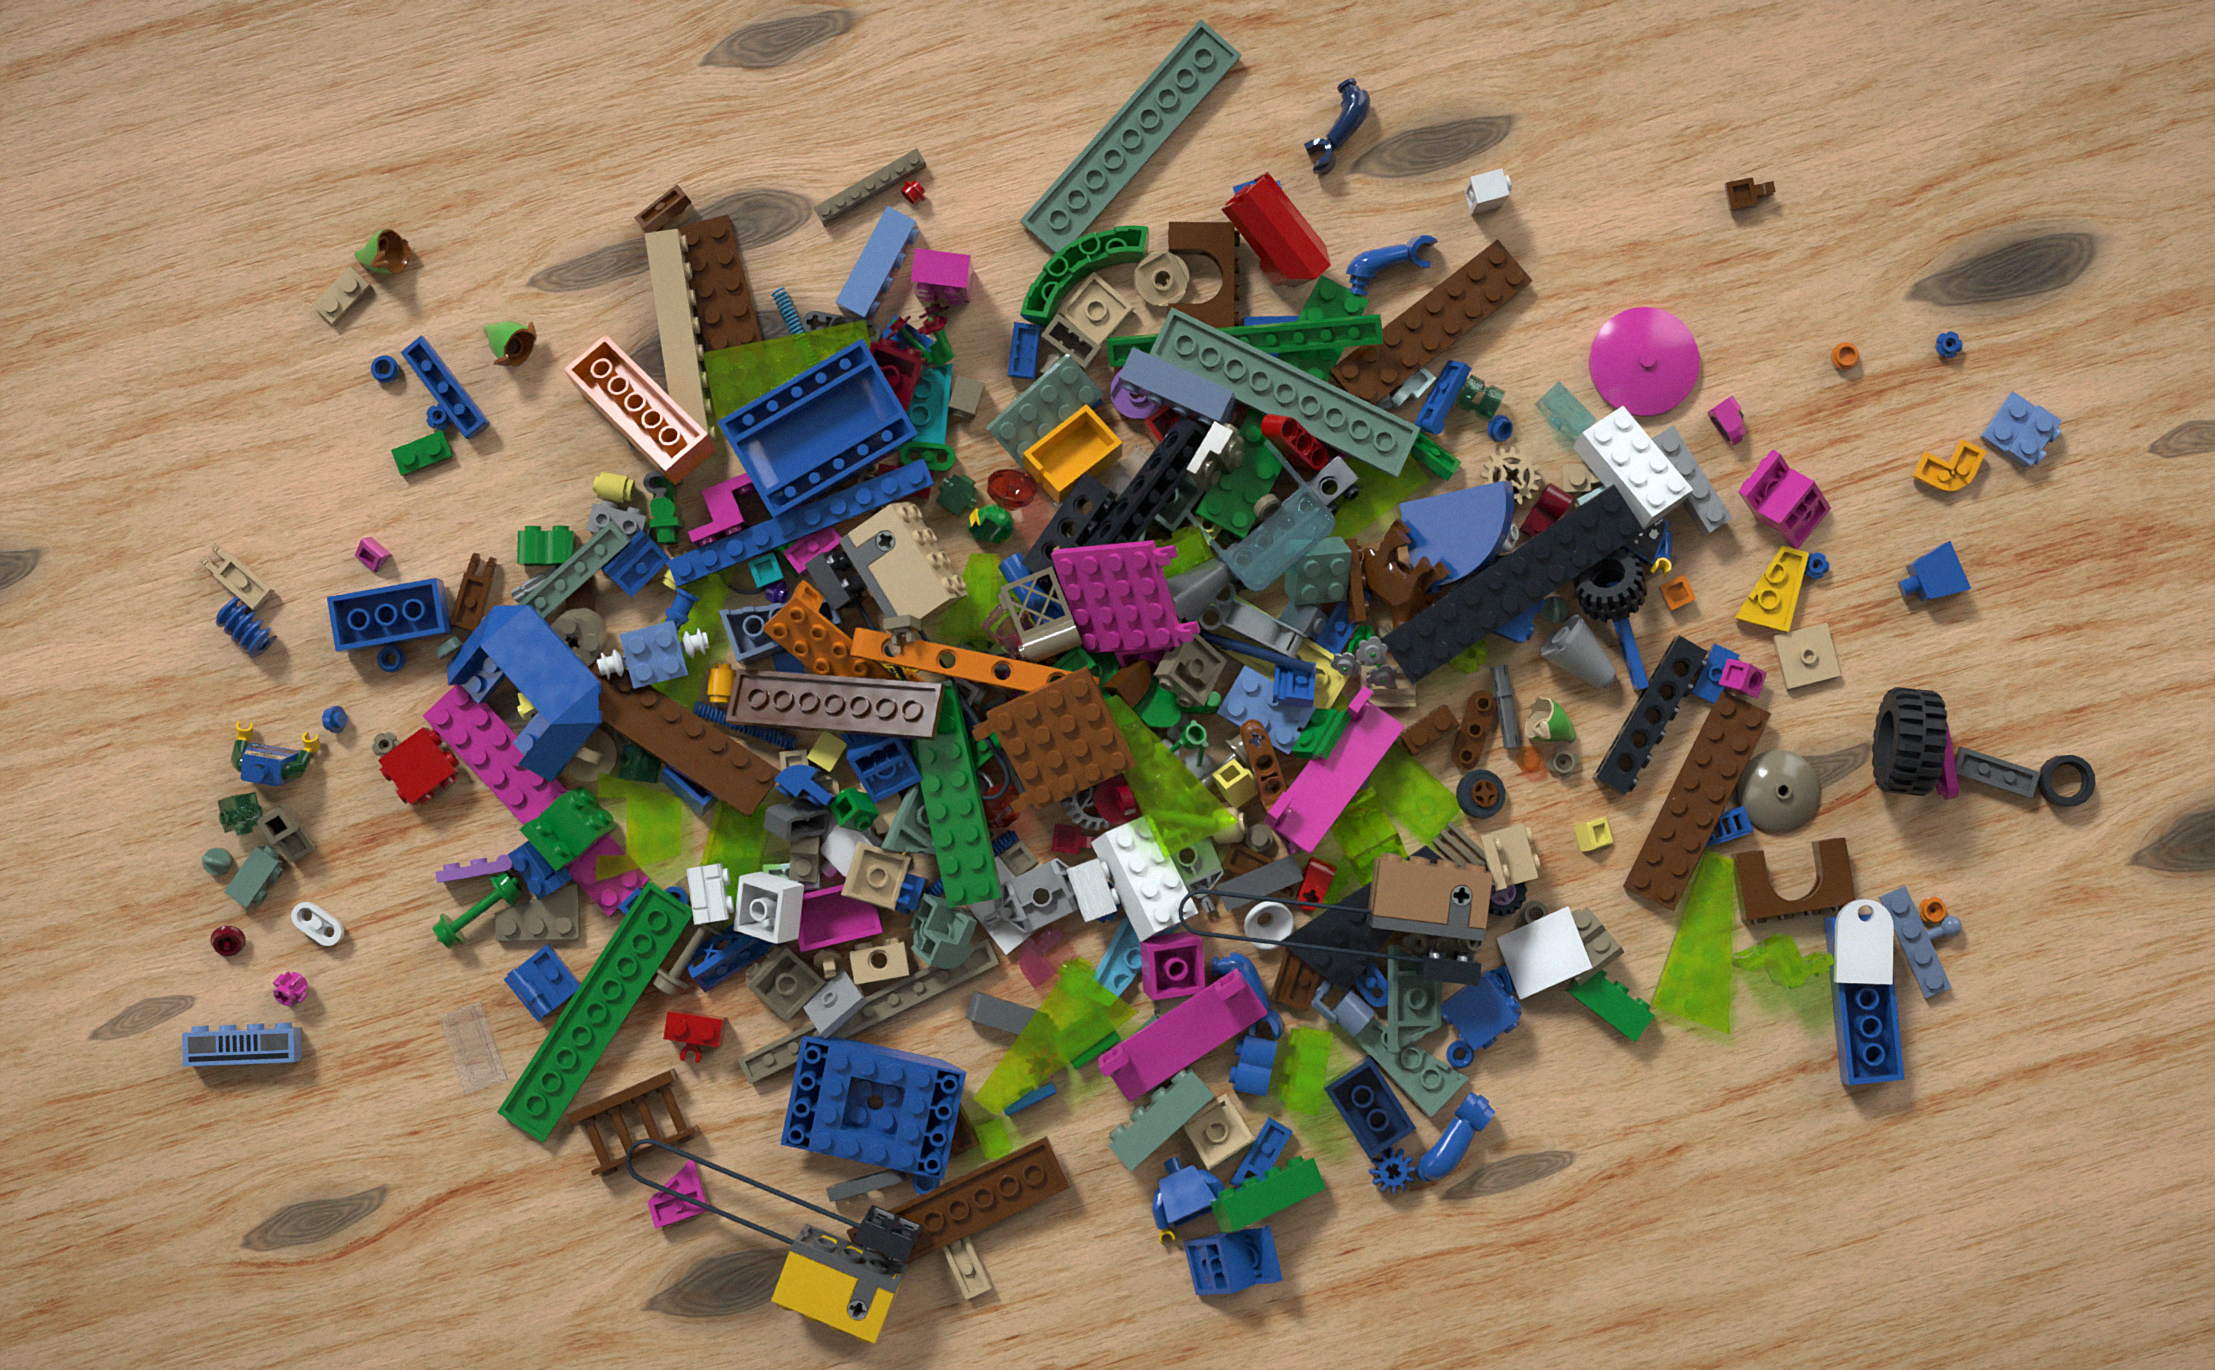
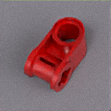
M1311 856L1304 871V880H1302L1298 890L1296 901L1307 902L1303 894H1308L1311 891L1313 892V898L1316 899V902L1313 903L1322 904L1335 876L1337 866ZM1298 905L1304 911L1317 909V907Z

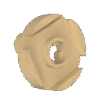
M1155 251L1146 255L1134 269L1136 291L1143 300L1153 305L1166 307L1168 303H1177L1186 292L1189 282L1188 268L1180 257L1168 251ZM1158 272L1168 274L1169 277L1165 279L1166 285L1162 286L1160 283H1155Z

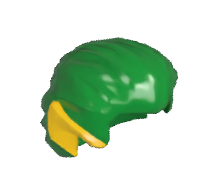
M987 504L982 508H976L968 520V530L972 534V538L979 541L1000 544L1010 540L1015 530L1014 519L1010 512L996 504Z

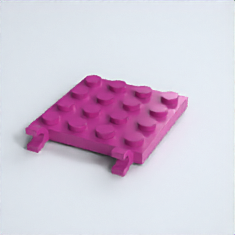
M1152 540L1056 549L1051 554L1064 597L1083 642V645L1080 646L1086 653L1178 647L1183 642H1192L1194 640L1193 634H1199L1200 627L1198 621L1179 624L1162 566H1169L1171 564L1170 558L1178 556L1175 545L1156 548L1155 541Z

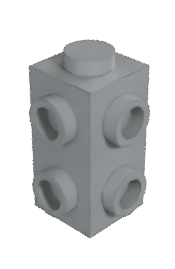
M601 501V505L592 504L586 527L587 531L593 533L592 537L610 521L614 520L630 540L640 530H643L650 538L652 528L649 524L650 519L643 516V510L628 507L627 511L618 510V504Z

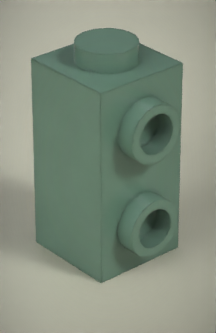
M266 845V847L255 846L224 893L245 908L261 905L268 895L266 890L271 882H277L284 872L282 867L285 861L279 857L281 853L269 845Z

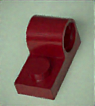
M1551 482L1548 483L1519 530L1531 538L1557 522L1565 513L1574 497Z

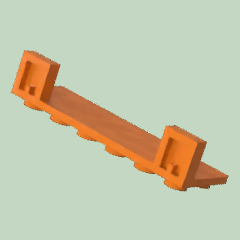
M805 580L797 585L790 601L763 626L764 632L816 675L902 681L900 677L898 679L879 662L850 656L853 640L818 612L825 597ZM906 668L903 671L908 681L926 683L911 669Z

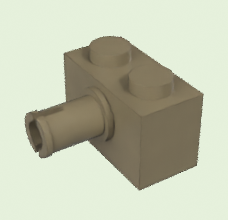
M1057 314L1041 334V341L1052 348L1054 354L1039 372L1042 375L1045 374L1068 353L1086 373L1100 355L1101 346Z

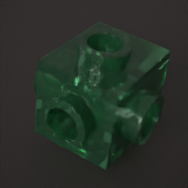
M636 745L635 747L623 746L620 758L619 779L657 784L661 761Z
M256 792L218 800L219 820L224 828V833L235 831L236 836L253 833V827L259 826L256 821L262 817V809L258 804Z

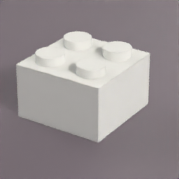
M761 871L739 876L734 930L776 944L798 939L804 885Z

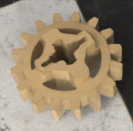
M1513 446L1510 447L1508 453L1503 448H1500L1498 450L1499 456L1493 453L1489 456L1492 463H1483L1482 466L1487 469V472L1481 473L1480 477L1487 480L1483 484L1486 485L1494 483V468L1498 473L1497 482L1506 481L1507 473L1513 471L1516 476L1513 478L1514 481H1511L1513 491L1517 492V494H1514V500L1519 506L1523 504L1522 497L1527 500L1532 498L1529 491L1536 492L1539 487L1534 482L1539 481L1541 476L1535 475L1534 472L1540 467L1539 465L1532 466L1531 462L1534 456L1525 458L1524 449L1517 454ZM1505 459H1514L1519 461V463L1508 464ZM1525 470H1527L1528 473L1527 485L1523 480V473Z

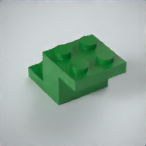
M581 785L560 795L541 815L527 822L519 830L557 872L579 860L598 840L612 833L618 826L614 822L613 816L607 810L602 809L595 801L593 793Z

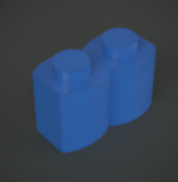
M1245 1034L1243 1040H1237L1234 1055L1239 1056L1237 1067H1231L1228 1080L1229 1083H1233V1090L1266 1097L1277 1048L1276 1041Z

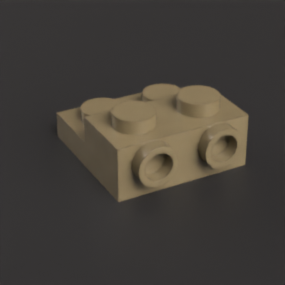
M1214 422L1186 470L1198 488L1208 492L1211 486H1215L1219 481L1221 469L1232 473L1233 469L1241 464L1244 458L1245 450L1243 444L1245 440L1238 436L1239 430L1228 423H1225L1223 426Z
M1193 634L1194 640L1192 642H1183L1181 646L1175 647L1173 652H1165L1154 673L1160 680L1158 685L1165 691L1174 692L1177 695L1176 701L1187 708L1205 705L1227 662L1199 634Z
M1588 907L1571 913L1592 965L1591 969L1573 976L1580 986L1624 953L1622 947L1608 933L1601 921Z
M783 942L779 945L776 943L771 945L765 953L767 958L760 965L757 963L753 964L747 970V978L744 981L751 991L787 1022L824 985L825 980L804 962L799 954Z

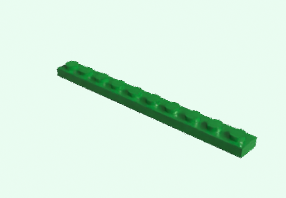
M1381 314L1216 328L1267 354L1383 344L1384 341ZM1159 333L1108 338L1107 348L1110 367L1124 366L1132 348L1149 354Z

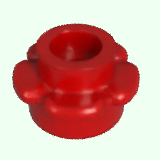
M915 180L904 182L905 186L900 192L911 204L916 206L921 200L925 201L923 195L925 189Z

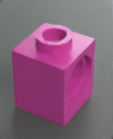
M1728 658L1719 685L1734 693L1758 699L1767 673L1752 664Z

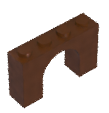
M1169 222L1168 252L1172 254H1197L1208 257L1218 266L1221 272L1222 286L1216 296L1204 303H1168V314L1171 308H1174L1214 328L1239 326V312H1234V301H1239L1240 286L1234 284V274H1239L1240 257H1235V247L1240 246V233L1238 230H1235L1232 222Z
M1838 837L1812 841L1816 880L1812 889L1805 896L1796 900H1786L1772 889L1768 880L1764 850L1730 854L1741 919L1749 920L1750 924L1766 923V917L1777 916V920L1794 918L1793 913L1804 912V916L1821 914V909L1831 907L1832 912H1837L1849 902L1856 900L1846 838Z

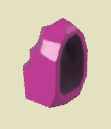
M1731 395L1707 413L1722 437L1730 445H1736L1742 441L1746 429L1743 424L1744 415L1741 412V406Z

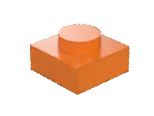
M1685 574L1658 586L1669 611L1696 599Z

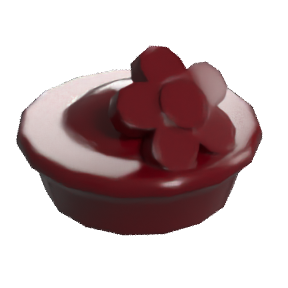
M221 926L213 931L210 941L218 954L233 956L244 948L246 937L243 931L237 927Z

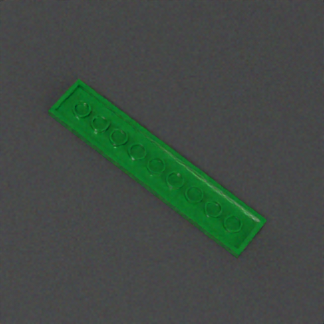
M1321 275L1297 321L1362 316L1369 300L1358 294L1351 293V290ZM1345 347L1279 353L1277 359L1327 382L1331 375L1330 369L1336 365ZM1252 409L1249 410L1238 433V436L1245 440L1243 444L1245 450L1244 458L1241 464L1235 467L1232 473L1221 469L1219 481L1206 492L1195 515L1242 540L1245 539L1256 518L1253 512L1255 504L1263 496L1268 495L1285 463V459H1287L1283 454H1279L1278 452L1280 451L1273 447L1263 436L1261 423L1265 415Z
M651 880L648 881L497 1113L542 1143L547 1140L652 980L657 969L661 966L693 916V910L690 906Z

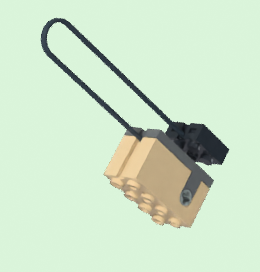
M911 502L889 504L842 537L839 542L845 552L843 550L821 552L804 564L833 611L856 606L870 630L877 631L861 605V602L871 596L867 590L869 589L886 618L910 614L920 619L921 631H918L923 641L930 642V640L923 631L922 626L958 603L968 594L965 590V582L951 568L949 556L940 550L936 544L937 538L930 528H926L921 520V511ZM853 565L855 566V568L857 569V571H858V573H859L860 575L857 574V572L855 571ZM886 645L884 649L885 654L889 657H894ZM940 658V660H939L940 665H941L943 668L947 669L946 666H945V664L943 663V661H942L941 658ZM893 665L901 680L908 681L899 666ZM945 676L947 680H953V677ZM957 685L960 701L975 725L979 724V719ZM988 736L984 740L1005 774V784L998 794L994 796L981 794L982 800L992 801L1002 797L1007 792L1010 785V772Z

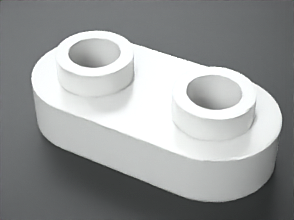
M302 902L294 907L291 914L293 924L315 941L324 946H331L342 940L344 936L342 923L321 907L312 902ZM307 910L312 913L310 921L304 918V913ZM328 927H332L334 929V935L332 937L328 936L326 933Z

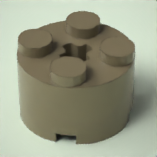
M590 609L567 610L550 626L586 667L597 659L608 643L604 620Z

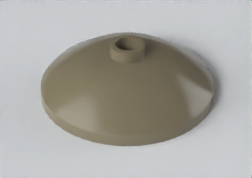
M1771 750L1756 755L1748 762L1737 784L1736 795L1739 806L1745 807L1752 824L1770 832H1786L1800 827L1813 815L1818 805L1820 787L1815 771L1805 759L1790 751ZM1780 786H1784L1787 790L1784 796L1778 793Z

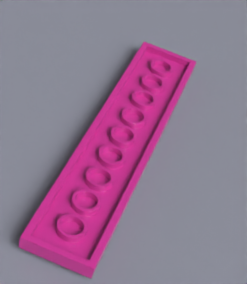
M461 684L455 685L423 715L430 725L523 825L541 815L560 795L569 792L558 778L550 782L518 765L524 757L513 744L518 735L487 702L478 704ZM610 834L598 840L579 860L565 867L571 877L608 917H611L619 909L618 906L637 887L642 888L651 880Z

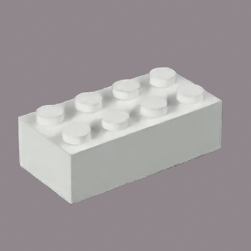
M1624 406L1582 432L1573 446L1575 451L1606 488L1615 484L1643 529H1646L1683 504L1693 490Z
M1149 814L1112 829L1091 842L1100 862H1106L1111 876L1109 880L1113 888H1115L1140 942L1181 924L1178 909L1181 900L1188 894V891ZM1191 897L1186 901L1183 908V918L1185 921L1198 914Z

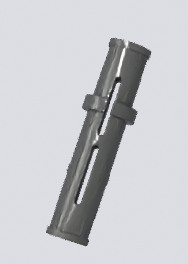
M1508 665L1490 667L1494 684V692L1492 694L1493 698H1496L1503 748L1521 746L1512 695L1515 692L1514 689H1511Z

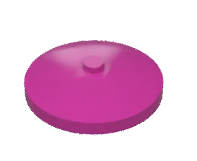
M1637 307L1615 315L1602 326L1592 342L1588 363L1592 383L1598 394L1607 404L1616 410L1624 406L1631 416L1651 417L1671 410L1687 397L1696 382L1700 361L1696 341L1690 330L1681 320L1661 309Z

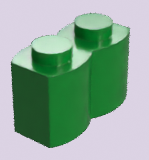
M525 526L524 531H518L517 564L520 566H561L576 553V533L569 530V526H552V530L541 531V526Z

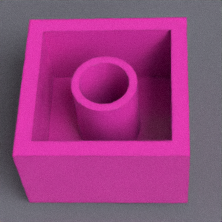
M1187 931L1153 936L1140 942L1143 992L1152 1001L1197 994L1205 989L1202 939L1198 935Z

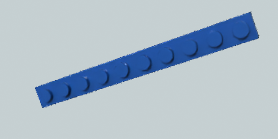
M923 458L668 560L667 563L676 586L682 587L935 484Z

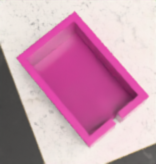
M915 248L911 283L915 295L924 302L935 303L936 299L942 298L947 300V304L963 306L964 302L970 303L974 275L971 255Z
M844 885L803 894L798 935L801 952L884 932L879 907L873 908V904L841 895Z

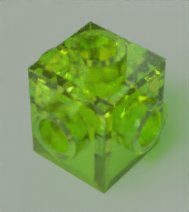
M1479 640L1449 660L1448 663L1450 666H1453L1454 670H1463V674L1479 671V665L1487 664L1485 659L1488 656L1487 646L1484 641Z

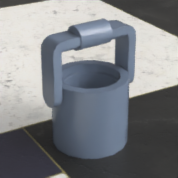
M1324 980L1315 992L1316 996L1311 1002L1312 1007L1330 1023L1338 1025L1351 1038L1355 1037L1371 1020L1375 1011L1357 995V991L1352 986L1333 1008L1329 1010L1320 1000L1327 996L1333 988V983L1329 980Z

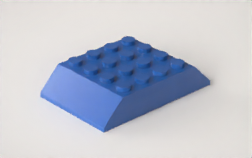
M863 339L856 341L718 421L720 428L773 518L806 505L894 454L918 435Z

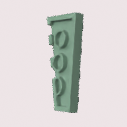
M1373 1018L1352 1038L1429 1118L1469 1079L1410 1042L1401 1047L1397 1053L1387 1052L1388 1027Z

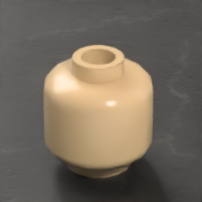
M1227 807L1216 809L1212 812L1211 818L1217 819L1216 830L1207 828V833L1209 837L1213 836L1218 844L1240 842L1245 834H1248L1247 815L1245 812H1241L1239 808Z

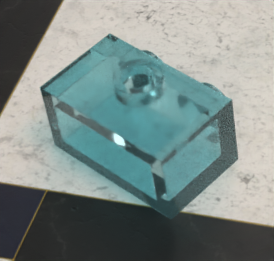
M1560 381L1534 404L1547 417V422L1555 430H1560L1572 443L1580 437L1582 432L1589 429L1597 421Z

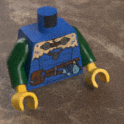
M240 721L236 723L237 740L234 743L231 763L238 772H241L240 778L242 781L282 786L304 775L313 757L311 753L320 750L319 736L317 734L313 740H310L309 732H305L302 735L304 749L300 751L248 743L247 741H250L253 737V724L250 722L248 729H241Z

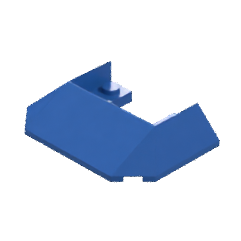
M531 605L494 606L447 664L448 686L461 684L478 704L486 702L507 676L538 710L537 714L513 742L524 755L518 765L551 782L557 778L601 725L602 711H599L598 695L601 694V682Z

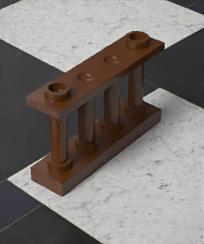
M674 1068L567 1114L571 1125L580 1122V1125H584L600 1163V1166L591 1170L593 1176L601 1173L603 1178L617 1172L616 1166L625 1163L627 1152L634 1144L620 1112V1109H622L621 1103L631 1100L632 1104L635 1103L650 1139H655L665 1144L678 1140L680 1145L695 1138L693 1133L699 1130L698 1124L687 1128L671 1090L673 1087L672 1081L678 1079ZM656 1089L657 1093L661 1092L677 1133L664 1139L661 1138L646 1102V1098H648L646 1092ZM604 1110L606 1115H610L626 1155L612 1161L594 1120H597L595 1114ZM650 1144L638 1150L635 1148L632 1152L631 1160L660 1147Z

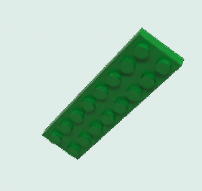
M955 679L938 683L945 687L935 741L911 739L916 765L923 778L920 783L948 908L1003 897Z

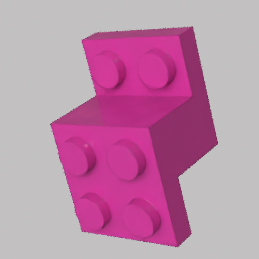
M1773 449L1767 457L1761 460L1758 468L1743 482L1742 487L1738 491L1754 517L1779 531L1788 545L1797 550L1831 509L1815 481L1789 468L1782 455Z
M747 472L701 491L714 522L689 531L688 534L692 543L700 548L750 527L738 498L741 495L743 498H748L758 493Z

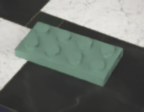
M1067 353L990 422L986 428L1017 464L1023 468V453L1086 404L1091 407L1104 394L1071 355Z

